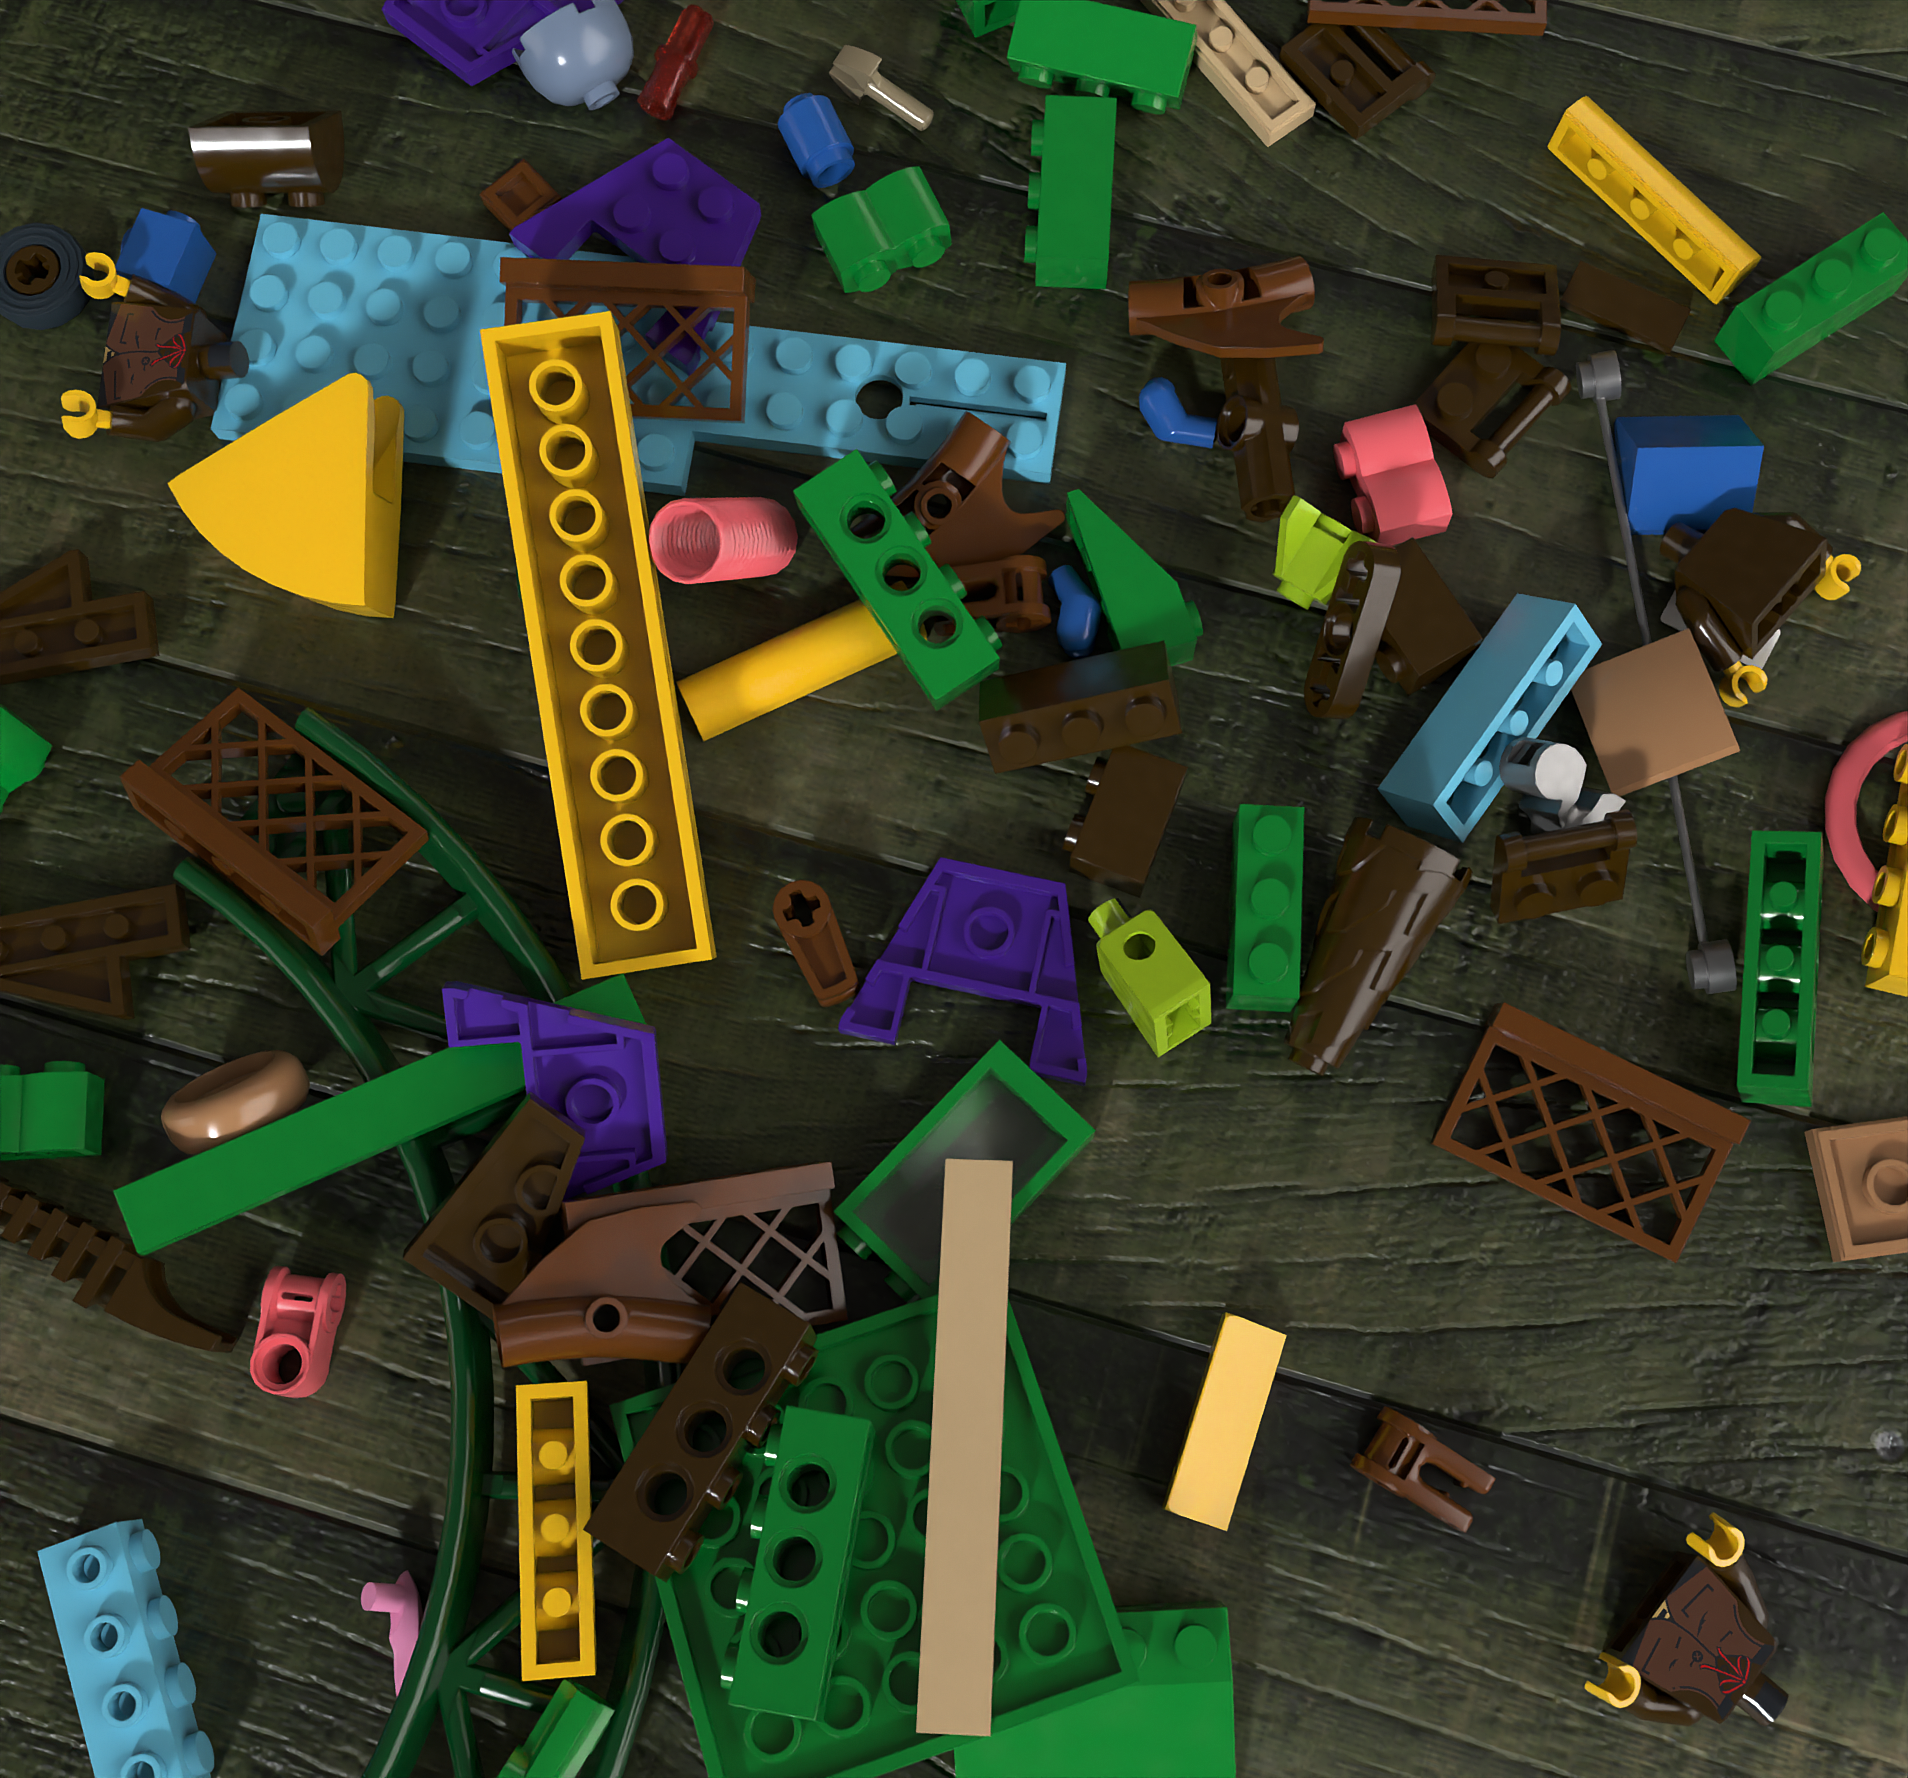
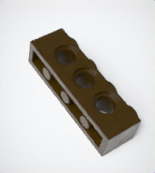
M740 1282L583 1530L666 1583L674 1570L679 1574H683L697 1556L704 1542V1535L698 1531L712 1508L724 1509L737 1491L743 1478V1472L737 1468L752 1444L758 1448L762 1447L768 1439L771 1425L778 1423L781 1410L775 1406L788 1385L791 1383L798 1387L812 1369L819 1350L813 1347L817 1336L811 1324ZM747 1358H757L764 1361L765 1372L763 1378L756 1386L746 1390L732 1387L731 1374L739 1362ZM710 1418L723 1419L726 1422L727 1431L720 1446L708 1452L695 1450L693 1435L698 1425ZM672 1479L684 1480L687 1486V1498L684 1505L673 1514L659 1515L654 1505L655 1494L659 1487Z

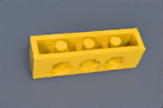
M587 1381L516 1385L522 1681L595 1675L597 1664L593 1536L583 1530L592 1516Z

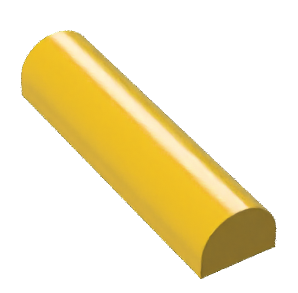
M1588 96L1582 97L1566 109L1547 146L1548 149L1713 303L1717 305L1738 287L1759 263L1761 256Z
M902 580L889 586L898 591L908 590ZM861 599L683 678L676 683L703 741H706L894 656L897 652ZM923 623L919 631L927 640V633Z

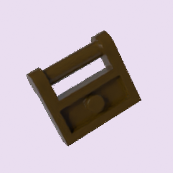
M1343 0L1341 3H1347L1350 0ZM1313 23L1282 46L1279 62L1355 140L1363 136L1408 100L1413 101L1419 98L1431 86L1436 77V73L1424 61L1416 63L1382 27ZM1352 32L1396 79L1391 81L1346 34Z
M1447 255L1435 256L1431 273L1433 318L1431 345L1450 347L1452 341L1532 347L1535 354L1555 356L1561 335L1556 265ZM1470 315H1473V316H1485V317L1507 318V319H1511V320L1488 319V318H1477V317H1466V316H1470Z
M1469 342L1414 404L1417 405L1423 417L1429 436L1480 475L1494 478L1507 464L1506 455L1550 405L1558 406L1571 392L1572 386L1568 378L1561 371L1550 366L1544 367L1518 346ZM1517 383L1527 389L1529 394L1488 440L1479 439L1473 434L1477 427Z
M1624 809L1605 814L1603 821L1523 837L1518 831L1497 835L1490 907L1497 923L1503 924L1522 919H1536L1547 914L1587 906L1595 907L1607 902L1622 900L1630 848L1636 847L1637 828L1630 811Z

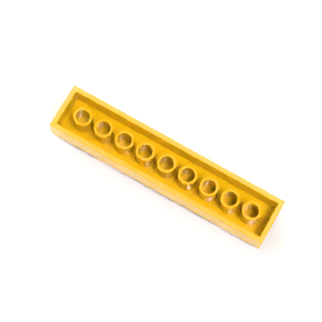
M611 311L480 329L581 979L714 959L717 955L656 565L651 558L648 545L650 526L618 327Z

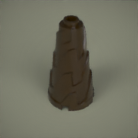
M1354 817L1345 834L1344 844L1337 862L1335 878L1320 914L1312 953L1300 985V998L1284 1039V1043L1293 1048L1288 1060L1321 1076H1324L1328 1065L1336 1069L1341 1067L1364 1029L1368 1030L1393 989L1416 963L1439 923L1449 914L1459 897L1465 892L1473 875L1470 867L1457 869L1461 861L1458 858L1423 839L1386 824L1380 838L1369 834L1368 831L1373 820L1368 818Z

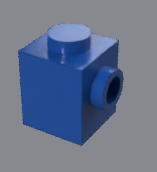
M141 208L133 227L124 234L121 243V254L115 268L117 275L130 279L131 275L135 274L169 290L176 291L195 303L217 253L201 232V226L191 217L172 210L167 211L165 215Z

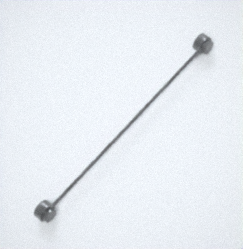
M1615 350L1588 354L1587 361L1576 363V379L1580 398L1592 397L1593 402L1597 404L1642 645L1645 646L1652 643L1606 406V401L1620 399L1621 374ZM1676 775L1668 778L1699 941L1698 950L1686 952L1689 981L1693 990L1704 988L1707 994L1735 991L1737 985L1736 968L1729 941L1727 939L1708 941Z

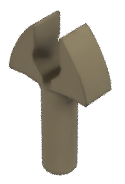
M844 45L834 60V66L830 70L829 75L851 100L859 105L863 97L868 95L919 131H924L929 127L934 116L933 110L879 74L878 67L882 58L866 50Z

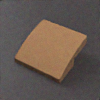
M1690 628L1585 669L1571 688L1611 793L1619 797L1740 751Z

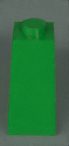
M1077 489L1067 492L1066 519L1090 589L1100 602L1102 608L1101 621L1112 652L1165 640L1171 666L1193 660L1197 637L1203 636L1201 618L1194 601L1184 602L1178 583L1081 490Z

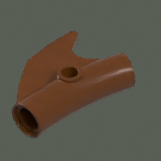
M1300 255L1236 270L1214 269L1197 276L1129 281L1130 336L1155 335L1171 343L1220 358H1274L1320 354L1324 350L1323 337L1288 329L1280 324L1289 314L1311 309L1314 304L1315 290L1312 274L1307 262Z
M968 411L964 412L955 427L925 464L890 497L902 516L912 511L919 519L932 541V544L925 549L938 568L945 563L949 564L950 567L992 562L1005 557L1020 555L1055 529L1065 519L1064 512L1059 509L1017 513L1008 508L1002 494L1004 459L1011 441ZM935 494H943L946 499V506L943 512L937 515L929 514L927 503L930 497ZM869 514L853 526L850 531L859 538L868 539L878 535L885 523L878 516ZM908 565L895 566L886 574L890 576L920 578L918 571Z
M683 1202L638 1207L591 1219L579 1226L544 1256L501 1304L492 1306L495 1337L502 1368L535 1362L576 1358H628L688 1365L709 1332L711 1308L710 1305L700 1304L689 1297L668 1277L662 1267L660 1255L663 1245L669 1238L701 1215V1205L697 1202ZM609 1304L611 1308L610 1320L603 1326L595 1327L592 1319L595 1310L601 1305Z

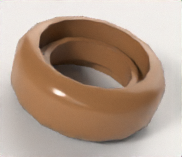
M265 1050L246 1055L225 1063L180 1088L170 1097L163 1108L161 1115L162 1124L169 1139L180 1151L186 1154H200L294 1114L306 1101L310 1089L309 1078L299 1059L285 1050Z

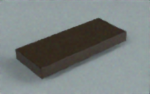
M1581 260L1559 302L1560 306L1668 354L1673 349L1691 311L1690 308Z

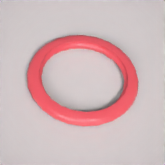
M1908 710L1897 712L1870 725L1847 746L1832 770L1825 796V831L1834 861L1849 886L1876 912H1878L1879 904L1873 902L1872 890L1878 871L1863 849L1857 829V801L1862 783L1873 765L1890 750L1908 742Z

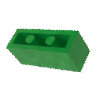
M1020 0L1006 58L1011 70L1019 73L1018 80L1025 84L1049 89L1052 87L1053 81L1075 86L1074 93L1079 96L1109 98V94L1126 97L1132 99L1131 106L1133 108L1161 115L1165 114L1166 107L1180 110L1197 43V25L1089 0Z
M1046 95L1044 119H1033L1031 156L1042 157L1041 172H1029L1028 209H1038L1039 214L1038 226H1026L1024 263H1036L1035 286L1106 289L1117 98Z
M1882 212L1736 305L1714 339L1715 343L1750 386H1752L1892 296L1908 277V240L1886 214Z
M1239 804L1232 823L1226 1009L1290 1012L1300 998L1305 807Z

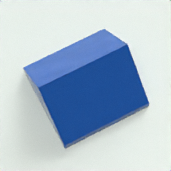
M1739 415L1617 417L1615 419L1616 458L1631 535H1665L1677 522H1681L1705 534L1725 510L1738 508L1750 513L1753 512L1764 445Z

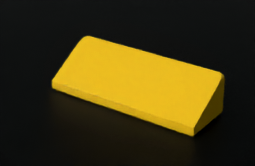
M1227 1312L1222 1314L1162 1505L1164 1510L1227 1531L1287 1335Z

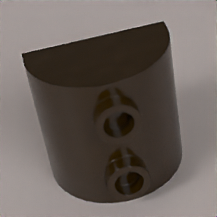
M341 110L226 111L188 127L194 161L203 183L213 193H230L231 205L233 207L245 208L267 205L266 193H288L289 206L292 207L320 206L325 204L324 193H333L340 185L344 168V130Z

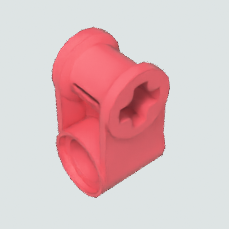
M277 1265L271 1269L262 1291L261 1317L253 1354L250 1359V1373L254 1383L263 1391L285 1397L303 1398L317 1392L325 1383L329 1374L336 1330L342 1318L346 1300V1280L343 1274L332 1272L326 1278L291 1274V1270L287 1266ZM299 1296L313 1298V1300L306 1302L295 1300V1298ZM296 1348L302 1358V1367L296 1378L285 1384L279 1374V1364L282 1357L288 1351Z

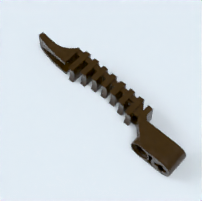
M0 1175V1228L4 1230L1 1237L14 1244L22 1240L32 1243L27 1254L39 1261L50 1257L59 1261L51 1274L53 1277L64 1283L72 1279H77L83 1283L72 1300L73 1302L84 1308L98 1304L105 1308V1312L118 1319L173 1342L211 1352L231 1353L240 1338L194 1318L176 1302L166 1281L165 1263L148 1255L142 1256L138 1254L132 1239L119 1237L120 1233L107 1226L93 1224L91 1219L80 1213L63 1210L64 1206L52 1199L36 1196L37 1193L22 1185L8 1183L9 1180Z

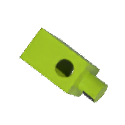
M1114 898L1101 904L1091 913L1088 921L1101 938L1096 944L1100 970L1158 1058L1211 1024L1210 983L1153 910H1145L1133 918L1120 899Z

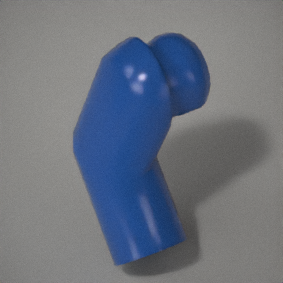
M1163 377L1150 379L1139 394V407L1155 436L1166 442L1213 448L1217 418L1187 414L1175 393V387L1172 382Z
M1063 565L1055 569L1048 579L1049 587L1062 602L1056 630L1057 640L1069 657L1082 659L1088 657L1096 647L1095 638L1101 622L1102 608L1097 597L1076 570L1070 565Z

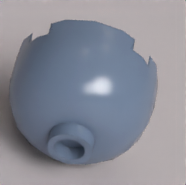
M592 0L595 8L581 13L578 12L575 4L571 3L543 18L520 37L519 40L525 51L513 48L512 54L523 74L538 93L552 103L563 106H576L586 103L589 110L603 107L619 95L620 92L616 85L627 75L634 51L633 37L627 21L615 0Z

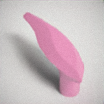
M408 1570L399 1576L396 1584L368 1582L361 1594V1605L364 1610L390 1612L391 1627L389 1640L394 1652L396 1696L399 1694L423 1620L421 1598L416 1583Z

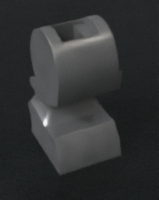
M1520 737L1509 743L1501 756L1499 765L1500 778L1511 791L1523 793L1519 808L1529 816L1532 834L1603 821L1606 813L1619 811L1626 802V800L1614 793L1582 787L1587 764L1579 752L1567 744Z

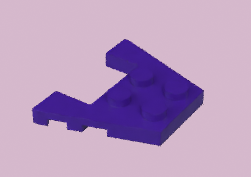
M386 0L382 11L388 24L470 86H473L515 63L516 60L512 54L513 48L525 51L519 40L520 37L543 18L571 3L575 4L579 13L595 8L592 0ZM615 0V1H616L617 5H619V4H621V2H622L623 0Z
M667 138L514 227L509 235L514 246L530 258L569 260L594 232H597L639 263L741 266L762 215L757 201L670 138ZM677 309L678 312L685 319H687L695 311L690 309ZM668 310L645 334L647 342L654 349L680 326ZM712 310L694 327V330L703 340H705L708 331H713L720 311ZM687 334L664 358L690 376L696 370L701 359L699 353L701 347Z
M940 857L899 923V929L880 960L877 959L865 978L866 982L850 1007H847L841 1017L838 1026L839 1032L896 1045L912 981L1041 1009L1029 1068L1039 1077L1085 1086L1087 1065L1084 1053L1065 883Z
M459 981L445 982L442 987L449 1048L519 1042L522 1049L526 1094L528 1095L531 1091L585 1130V1140L563 1200L586 1192L587 1195L666 1163L668 1153L656 1028L654 1026Z

